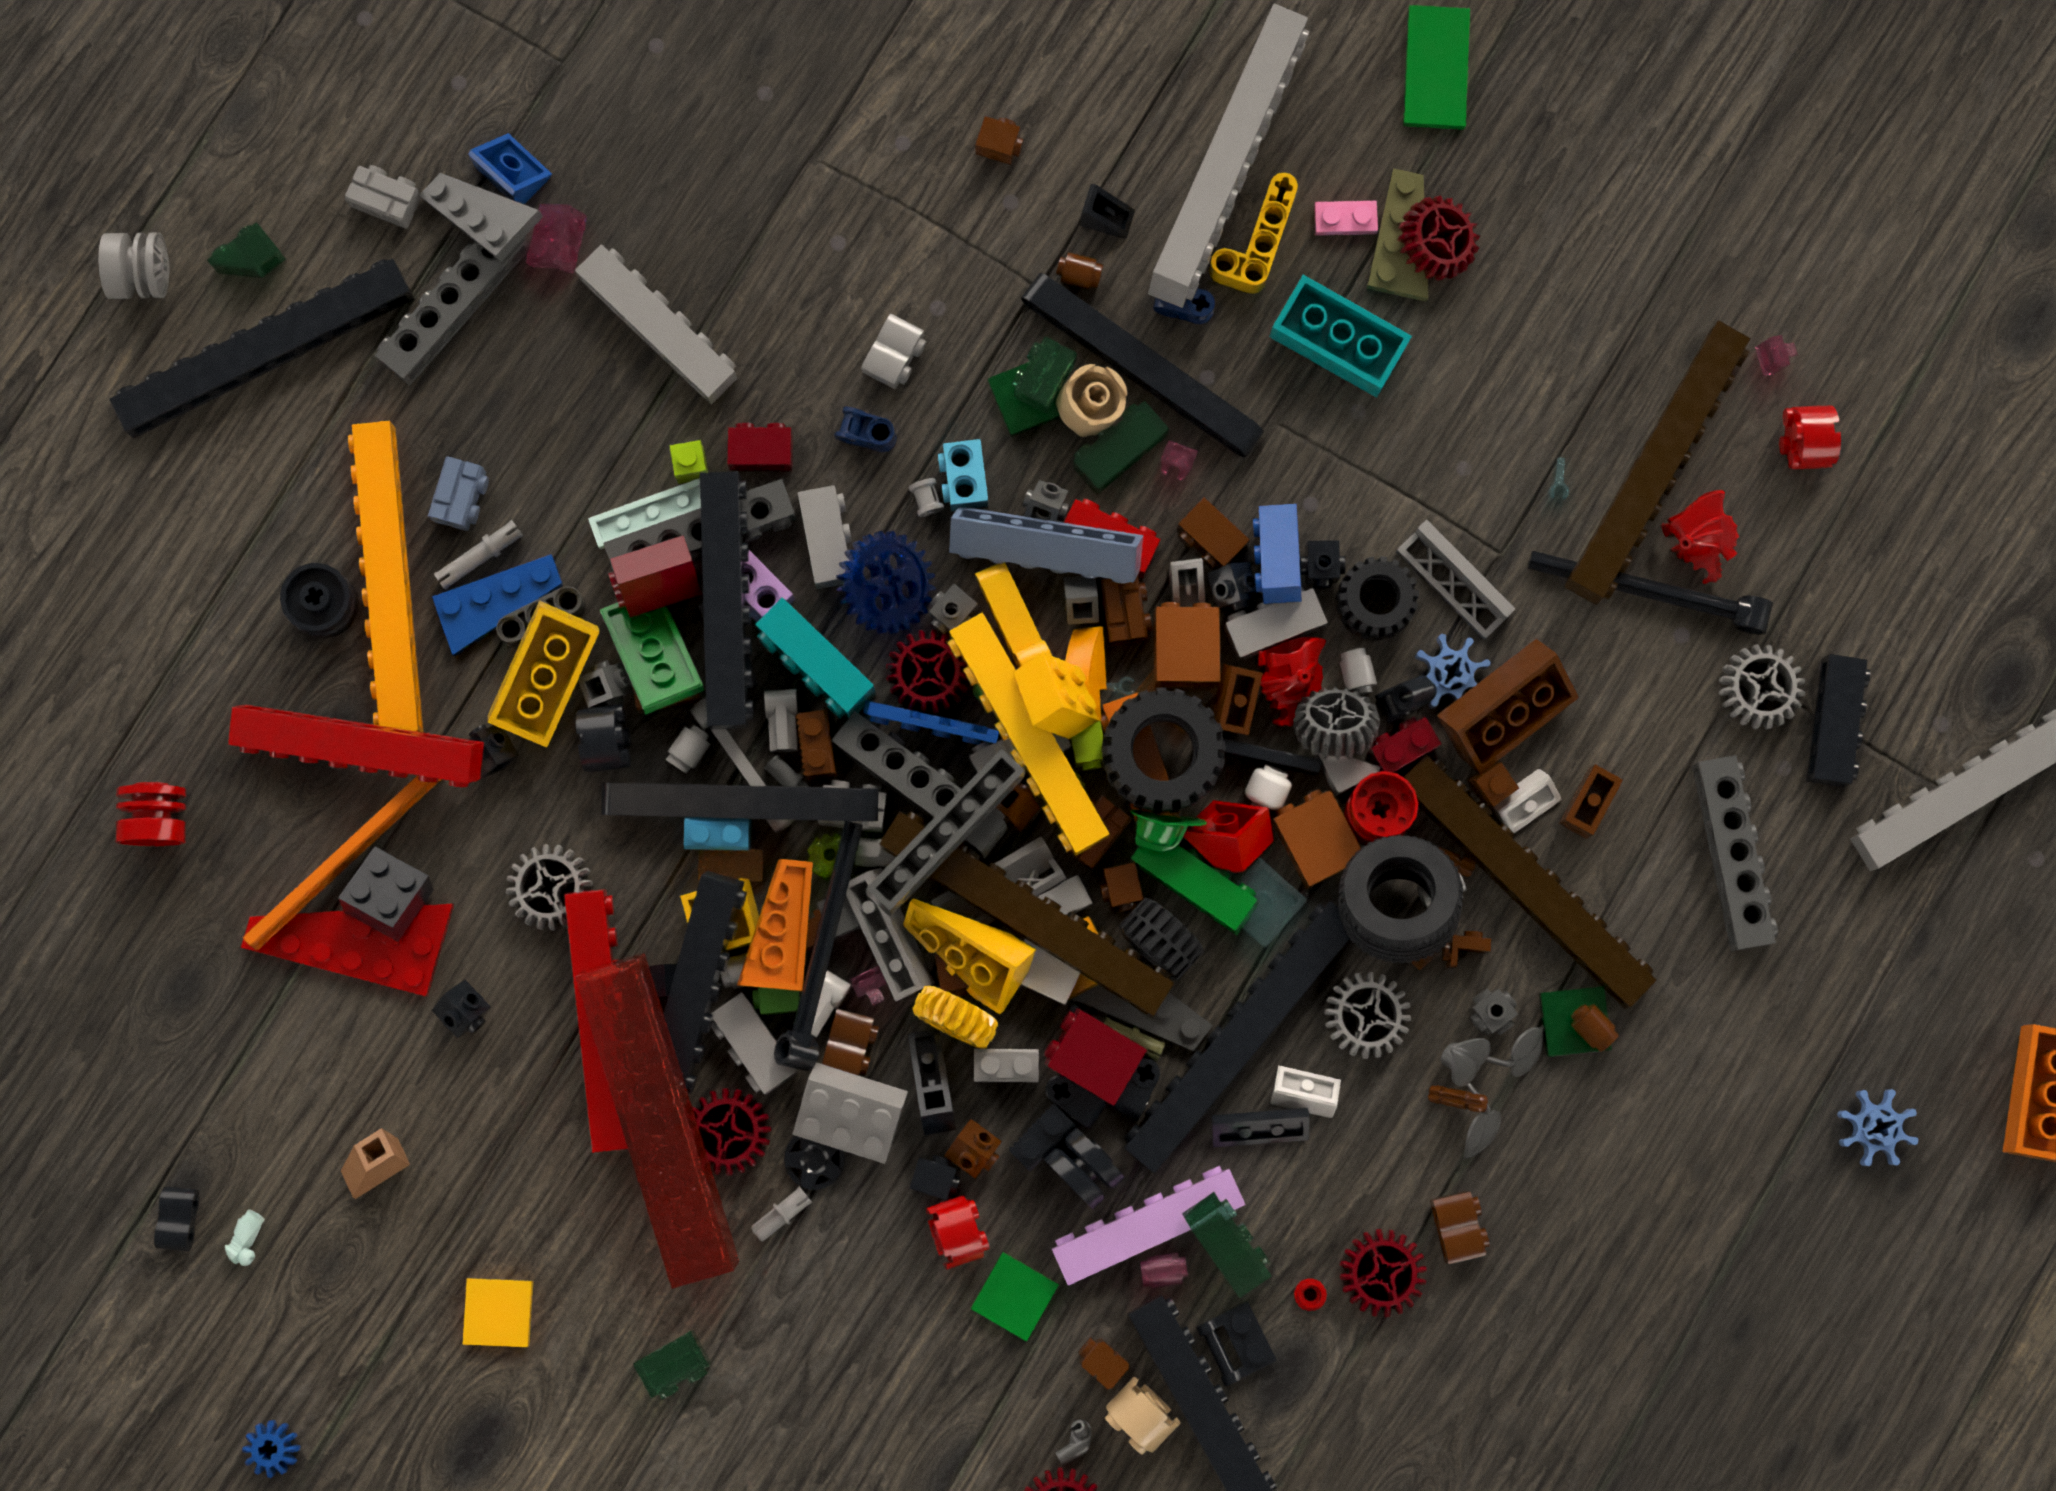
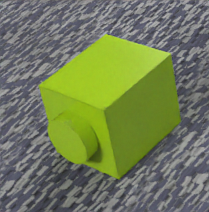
M701 440L669 445L674 475L678 484L699 479L700 473H708L705 451Z
M1100 721L1095 722L1070 738L1075 768L1082 766L1083 771H1090L1102 767L1103 732Z

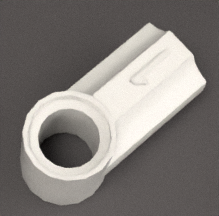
M829 971L826 972L811 1034L815 1037L819 1036L834 1009H838L851 987V984Z

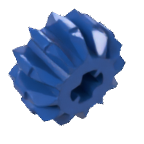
M275 1420L268 1421L267 1427L259 1423L255 1426L256 1434L248 1433L246 1435V1439L252 1445L244 1446L242 1452L251 1453L252 1455L251 1458L245 1461L246 1465L257 1463L254 1469L255 1474L259 1475L265 1469L267 1477L271 1478L275 1476L276 1470L280 1474L288 1472L286 1463L293 1465L297 1462L295 1456L290 1454V1452L300 1450V1445H291V1440L295 1439L298 1435L296 1432L286 1435L289 1426L287 1423L281 1424L278 1429ZM273 1442L272 1446H277V1452L270 1456L271 1451L266 1452L265 1447Z

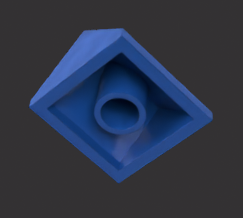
M509 133L475 147L468 153L474 167L508 199L521 204H525L552 176V173Z

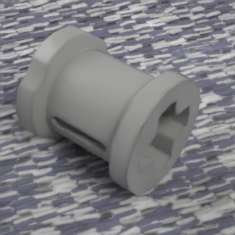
M935 478L924 479L908 487L909 491L914 493L919 508L917 511L919 517H926L944 510V505L940 503L935 489L937 483Z

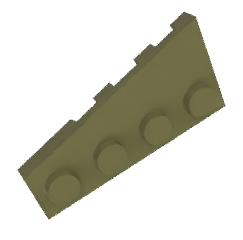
M1395 168L1392 170L1366 289L1427 302L1429 299L1428 278L1425 279L1424 270L1420 273H1414L1416 267L1414 263L1406 264L1409 258L1408 254L1400 253L1401 248L1405 245L1397 241L1398 237L1403 234L1398 229L1399 225L1404 222L1402 219L1403 215L1409 211L1413 204L1419 203L1424 199V176L1422 174ZM1421 228V234L1423 238L1424 233L1423 229Z

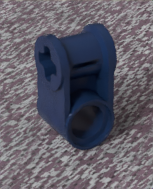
M1198 288L1193 300L1186 299L1183 308L1156 298L1153 310L1163 316L1178 318L1201 325L1207 323L1213 316L1215 301L1210 292ZM1199 302L1205 304L1201 312L1196 311V306H1198Z
M843 407L842 413L844 417L839 431L835 432V439L849 445L862 446L878 452L890 451L895 446L897 436L893 424L888 419L868 414L853 407ZM880 429H886L890 432L888 438L883 441L874 439L875 432Z

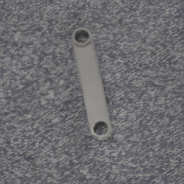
M703 698L694 704L690 712L702 729L705 730L708 726L706 699ZM726 729L711 730L749 785L766 786ZM766 819L775 833L780 830L783 831L794 821Z

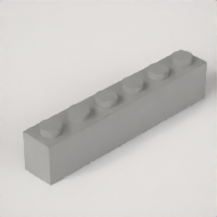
M601 244L575 269L578 278L712 405L737 380L736 373L733 370L736 365L724 353L718 356L711 349L714 346L713 343L702 332L696 335L689 328L692 325L691 322L680 311L674 314L667 307L669 301L658 290L652 293L645 286L647 283L646 279L636 269L630 272L623 265L625 262L624 258L615 249L611 248L608 251Z

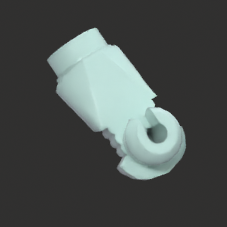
M247 1210L245 1215L238 1219L231 1243L225 1245L226 1254L234 1264L240 1263L242 1266H248L255 1258L254 1251L249 1248L253 1245L265 1220L255 1211Z

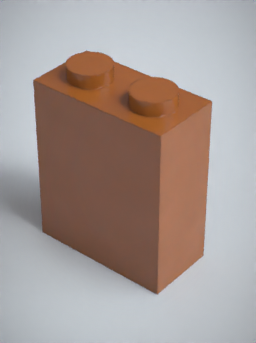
M1165 602L1161 604V607L1155 608L1153 613L1154 688L1218 687L1220 683L1219 607H1211L1210 603L1204 602L1194 603L1192 607H1180L1179 603Z
M1321 789L1315 790L1303 797L1305 803L1295 808L1290 803L1275 811L1278 817L1271 821L1306 889L1343 871L1350 858L1361 848L1331 790L1322 793Z

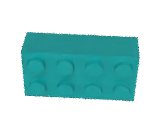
M1302 275L1272 326L1269 335L1275 341L1376 398L1412 337L1410 334L1305 275Z
M783 597L755 624L759 632L757 635L759 642L771 654L777 651L781 655L779 658L782 664L794 676L799 672L804 677L802 679L805 683L804 685L817 698L822 694L827 699L825 702L828 709L839 719L843 716L849 719L854 711L859 713L864 708L865 700L870 701L876 695L874 684Z

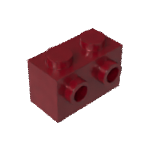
M1414 716L1399 725L1400 732L1391 737L1386 732L1376 738V741L1373 742L1374 747L1367 752V755L1373 765L1380 767L1379 772L1396 773L1436 750L1442 744L1426 717L1417 721Z

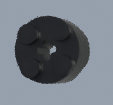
M623 704L588 708L576 712V734H580L581 744L578 745V750L585 772L631 767L629 749H626V747L631 746V734L629 727L623 728L622 723H625L626 720Z

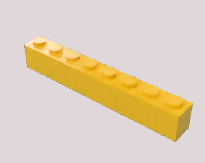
M983 612L950 630L949 633L952 640L947 643L956 659L960 656L963 658L967 665L963 672L971 686L975 684L979 686L983 695L979 696L981 704L987 713L993 711L999 721L994 726L999 731L1001 739L1003 741L1009 739L1015 749L1010 752L1013 760L1027 770L1030 778L1026 779V782L1033 795L1037 796L1040 794L1046 805L1042 807V810L1049 823L1056 822L1062 833L1057 836L1065 851L1072 850L1076 856L1107 839L1110 835L1053 734L1032 725L1013 673L1015 668Z

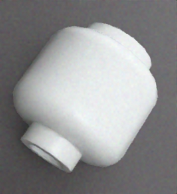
M1265 764L1264 768L1255 769L1245 789V795L1252 801L1251 805L1268 807L1269 810L1282 808L1292 787L1291 782L1287 779L1288 773L1268 764Z

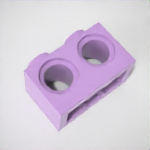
M749 550V562H744V572L753 574L754 579L750 584V593H745V603L750 606L751 618L758 622L772 608H762L759 606V600L763 595H773L776 598L774 605L782 597L789 604L795 598Z

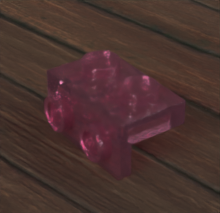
M540 204L538 210L543 217L534 226L526 263L533 267L558 268L565 273L573 274L587 216L570 205Z

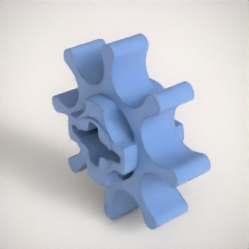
M1440 634L1436 639L1440 646L1438 656H1428L1423 650H1419L1415 654V659L1423 661L1428 666L1426 677L1432 681L1435 688L1434 699L1428 704L1431 709L1438 705L1439 699L1442 696H1450L1454 701L1459 699L1463 691L1470 690L1477 685L1474 680L1475 671L1487 669L1491 663L1488 659L1475 663L1468 658V648L1474 642L1472 638H1467L1464 641L1461 650L1454 651L1448 647L1446 635ZM1457 662L1456 670L1454 671L1455 677L1445 684L1444 682L1448 675L1446 670Z
M1859 1090L1856 1092V1097L1861 1102L1860 1112L1856 1115H1852L1846 1110L1837 1113L1838 1118L1847 1119L1853 1125L1852 1135L1848 1138L1840 1139L1839 1145L1848 1147L1853 1142H1859L1864 1148V1155L1860 1160L1862 1166H1870L1874 1153L1879 1150L1885 1153L1889 1165H1898L1900 1160L1894 1152L1896 1143L1902 1140L1908 1145L1918 1144L1917 1137L1906 1135L1902 1129L1904 1120L1908 1117L1916 1116L1917 1112L1915 1109H1906L1901 1114L1896 1113L1891 1105L1892 1099L1896 1095L1895 1090H1885L1883 1100L1878 1105L1871 1103L1866 1090ZM1876 1122H1888V1124L1883 1125L1879 1129V1133H1867L1877 1126Z

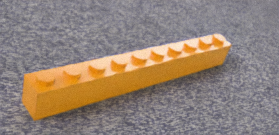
M390 420L353 424V434L348 435V445L350 453L355 455V465H351V477L353 484H357L358 496H354V509L356 515L360 514L361 526L356 528L358 544L363 545L364 557L359 558L361 575L366 577V588H362V600L364 607H368L369 619H365V632L367 638H371L372 650H368L367 656L369 667L374 669L375 681L370 683L372 699L377 700L378 712L373 713L374 725L424 732L396 428Z

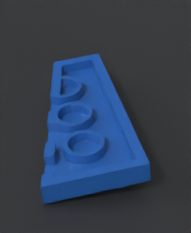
M552 554L432 596L452 655L456 657L465 648L486 637L489 632L497 627L498 621L503 616L563 586L555 560Z
M865 700L863 713L871 715V722L889 725V720L902 722L901 728L919 732L921 726L932 729L931 735L950 739L952 733L963 736L962 741L979 745L981 740L997 743L999 731L986 726Z

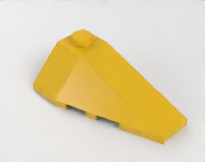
M914 898L909 903L903 926L928 952H936L948 965L945 969L952 976L956 973L969 986L966 991L973 998L998 1014L1005 1010L1027 976L1036 952L1035 948L1011 933Z

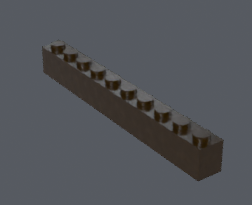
M1719 320L1710 329L1563 587L1596 606L1603 598L1610 599L1618 583L1614 582L1618 572L1623 574L1631 563L1633 557L1628 555L1633 545L1638 548L1648 532L1643 529L1648 519L1653 522L1661 510L1662 505L1658 501L1662 494L1668 496L1677 481L1673 477L1677 468L1682 470L1690 459L1692 453L1687 451L1692 442L1697 444L1703 436L1706 427L1702 426L1706 417L1712 418L1720 406L1721 402L1716 399L1721 391L1726 393L1733 383L1735 376L1731 373L1735 366L1741 367L1750 351L1745 348L1751 338Z
M1428 755L1424 756L1403 777L1409 781L1416 791L1418 807L1601 987L1604 986V990L1624 1009L1632 1007L1657 981L1651 975L1654 971L1650 965L1642 959L1637 961L1628 952L1631 948L1619 936L1614 938L1605 929L1608 926L1603 919L1595 913L1590 915L1582 907L1585 903L1573 891L1568 893L1559 884L1562 881L1557 874L1549 868L1544 870L1536 862L1539 858L1527 846L1522 848L1513 840L1516 836L1512 830L1503 823L1499 826L1491 818L1493 815L1491 810L1481 801L1476 803L1468 795L1470 790L1464 783L1458 779L1453 781L1445 773L1447 768L1438 758L1434 756L1430 758Z
M899 812L880 841V848L896 858L925 828L923 826L925 821L912 812H909L908 815ZM963 846L962 849L957 847L928 877L1151 1018L1154 1017L1174 985V982L1169 980L1171 977L1169 972L1157 965L1153 969L1142 963L1143 956L1130 948H1127L1124 952L1114 945L1116 940L1105 932L1100 931L1098 935L1087 929L1089 925L1087 921L1076 914H1072L1071 917L1059 911L1062 906L1046 896L1043 900L1032 894L1034 889L1019 879L1015 884L1005 877L1007 872L992 862L989 866L983 864L978 860L980 855L967 846Z

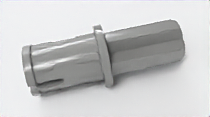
M799 1186L797 1190L778 1205L774 1203V1208L753 1224L751 1229L759 1240L764 1241L785 1223L791 1224L789 1220L811 1204L812 1201Z

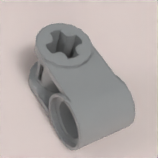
M1079 875L1058 884L1053 889L1038 896L1041 900L1046 896L1062 906L1059 911L1067 916H1071L1093 904Z

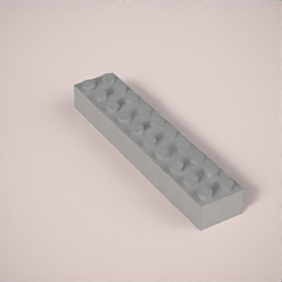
M1275 3L1273 4L1153 271L1149 295L1183 308L1186 299L1193 300L1201 275L1205 273L1210 262L1213 248L1217 246L1225 221L1229 219L1237 194L1241 192L1248 170L1256 159L1260 143L1265 139L1272 116L1277 112L1284 89L1288 87L1296 62H1299L1304 51L1305 42L1310 32L1305 29L1308 17Z

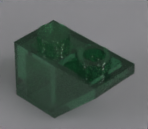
M257 222L252 226L247 225L237 233L235 239L228 244L218 246L212 252L211 257L207 259L218 274L256 278L264 277L286 260Z

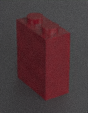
M684 535L610 559L614 571L609 572L608 575L619 608L626 606L630 618L702 595Z
M1079 1008L1074 1013L1069 1011L1060 1026L1064 1031L1058 1041L1053 1039L1044 1052L1043 1056L1047 1058L1044 1064L1114 1106L1147 1049Z

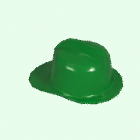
M1138 809L1130 810L1132 814L1137 816L1136 844L1156 851H1167L1176 847L1188 826L1207 824V821L1199 818L1159 815Z

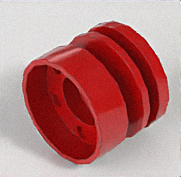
M1381 771L1371 773L1362 779L1348 798L1344 810V817L1355 838L1362 844L1367 845V843L1374 842V840L1381 839V837L1403 836L1417 817L1419 803L1416 791L1408 780L1397 773ZM1375 808L1378 811L1383 810L1385 812L1382 818L1380 815L1374 816L1372 814Z
M139 782L117 788V797L130 799L131 801L117 803L116 809L131 813V818L116 821L115 843L131 846H175L186 843V822L171 818L172 813L186 810L184 803L171 802V800L184 799L186 797V789L184 787L172 786L162 782Z

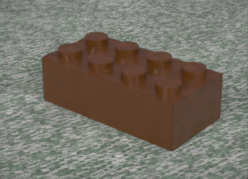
M1535 639L1437 716L1459 757L1479 774H1482L1576 701L1579 696L1558 655Z

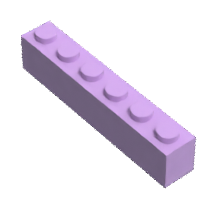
M1217 1166L1202 1173L1204 1180L1192 1184L1191 1179L1173 1186L1175 1193L1163 1198L1160 1192L1143 1200L1146 1206L1134 1211L1132 1206H1129L1114 1213L1116 1220L1104 1224L1101 1219L1085 1226L1087 1232L1075 1238L1072 1232L1055 1240L1057 1246L1052 1248V1251L1067 1285H1071L1244 1206L1245 1202L1230 1169L1222 1171L1220 1166Z

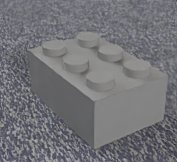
M816 1062L807 1081L792 1135L885 1164L894 1141L908 1091Z

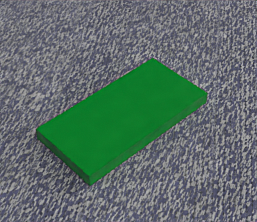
M1409 5L1403 126L1465 129L1470 8Z
M618 602L600 609L602 618L645 715L705 691L667 606L631 618L626 606L619 608Z

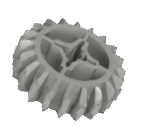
M1756 644L1751 647V652L1747 648H1743L1739 651L1740 657L1733 655L1729 658L1732 665L1726 664L1722 668L1728 676L1719 678V683L1726 685L1727 688L1721 689L1719 695H1728L1729 699L1722 705L1724 708L1730 705L1734 707L1730 717L1734 718L1741 714V725H1746L1751 719L1753 729H1758L1762 723L1767 730L1772 728L1773 722L1777 726H1781L1785 723L1784 717L1791 719L1795 716L1792 709H1799L1802 706L1796 698L1804 697L1806 692L1797 688V686L1805 683V679L1796 678V674L1801 671V667L1791 668L1790 664L1794 661V657L1790 656L1784 660L1782 659L1783 649H1778L1773 655L1771 645H1766L1762 651L1760 646ZM1752 663L1767 665L1766 669L1759 675L1753 672L1748 674L1743 671L1747 665ZM1777 672L1784 682L1785 693L1784 689L1776 682ZM1764 680L1765 684L1763 688L1767 691L1763 692L1762 694H1760V696H1758L1760 693V685L1757 683ZM1739 681L1740 685L1748 692L1747 702L1740 693ZM1764 699L1771 702L1776 700L1781 703L1773 711L1757 710L1758 705Z
M544 844L542 848L543 855H540L537 848L533 847L530 849L533 856L532 859H529L524 854L520 855L521 861L525 863L522 868L517 864L511 866L513 870L519 873L517 877L507 876V881L516 883L515 887L507 888L506 893L517 896L508 903L511 907L521 905L515 915L520 918L528 913L525 924L529 926L537 918L536 926L539 930H543L546 921H548L550 930L555 931L557 920L566 928L568 924L566 906L563 907L562 892L574 882V892H582L584 888L592 887L593 881L583 880V877L588 876L591 871L589 868L578 870L584 863V860L579 857L571 862L574 857V851L571 849L562 856L563 847L556 845L553 854H551L550 846ZM558 862L564 864L571 873L552 876L545 863ZM536 868L537 883L528 889V892H525L526 880L529 874ZM546 878L552 883L558 882L557 886L553 887L554 898L546 891L542 893V889L547 887ZM534 899H547L554 912H537L528 902Z
M1373 972L1367 973L1366 982H1363L1360 973L1354 974V985L1348 977L1344 978L1342 981L1346 990L1344 991L1341 987L1335 986L1333 991L1339 998H1327V1002L1335 1005V1008L1324 1010V1015L1334 1016V1021L1325 1023L1326 1028L1333 1026L1337 1028V1032L1332 1033L1330 1038L1332 1040L1340 1036L1343 1038L1338 1046L1341 1050L1347 1047L1348 1044H1351L1352 1046L1349 1051L1351 1056H1355L1358 1049L1362 1048L1361 1055L1363 1059L1369 1057L1370 1049L1373 1050L1375 1058L1381 1057V1046H1383L1387 1053H1391L1393 1047L1389 1041L1392 1040L1395 1044L1400 1045L1403 1040L1396 1033L1407 1034L1409 1032L1407 1027L1401 1025V1021H1411V1016L1402 1015L1401 1010L1410 1008V1003L1406 1002L1400 1005L1398 999L1405 996V992L1400 991L1394 995L1392 990L1397 986V983L1392 981L1385 987L1386 976L1383 974L1379 976L1377 983L1374 982ZM1356 990H1372L1371 995L1363 1005L1352 1004L1346 1001ZM1381 994L1391 1005L1393 1020L1382 1014L1379 1009ZM1371 1006V1014L1379 1020H1370L1368 1024L1364 1025V1016L1358 1011L1361 1009L1363 1011L1367 1010V1007ZM1342 1011H1346L1347 1014H1350L1356 1020V1033L1354 1036L1348 1032L1344 1025ZM1374 1025L1389 1029L1388 1033L1378 1041H1363L1365 1034Z

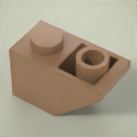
M381 1128L353 1146L341 1169V1173L352 1197L357 1199L409 1166L410 1163L398 1138Z

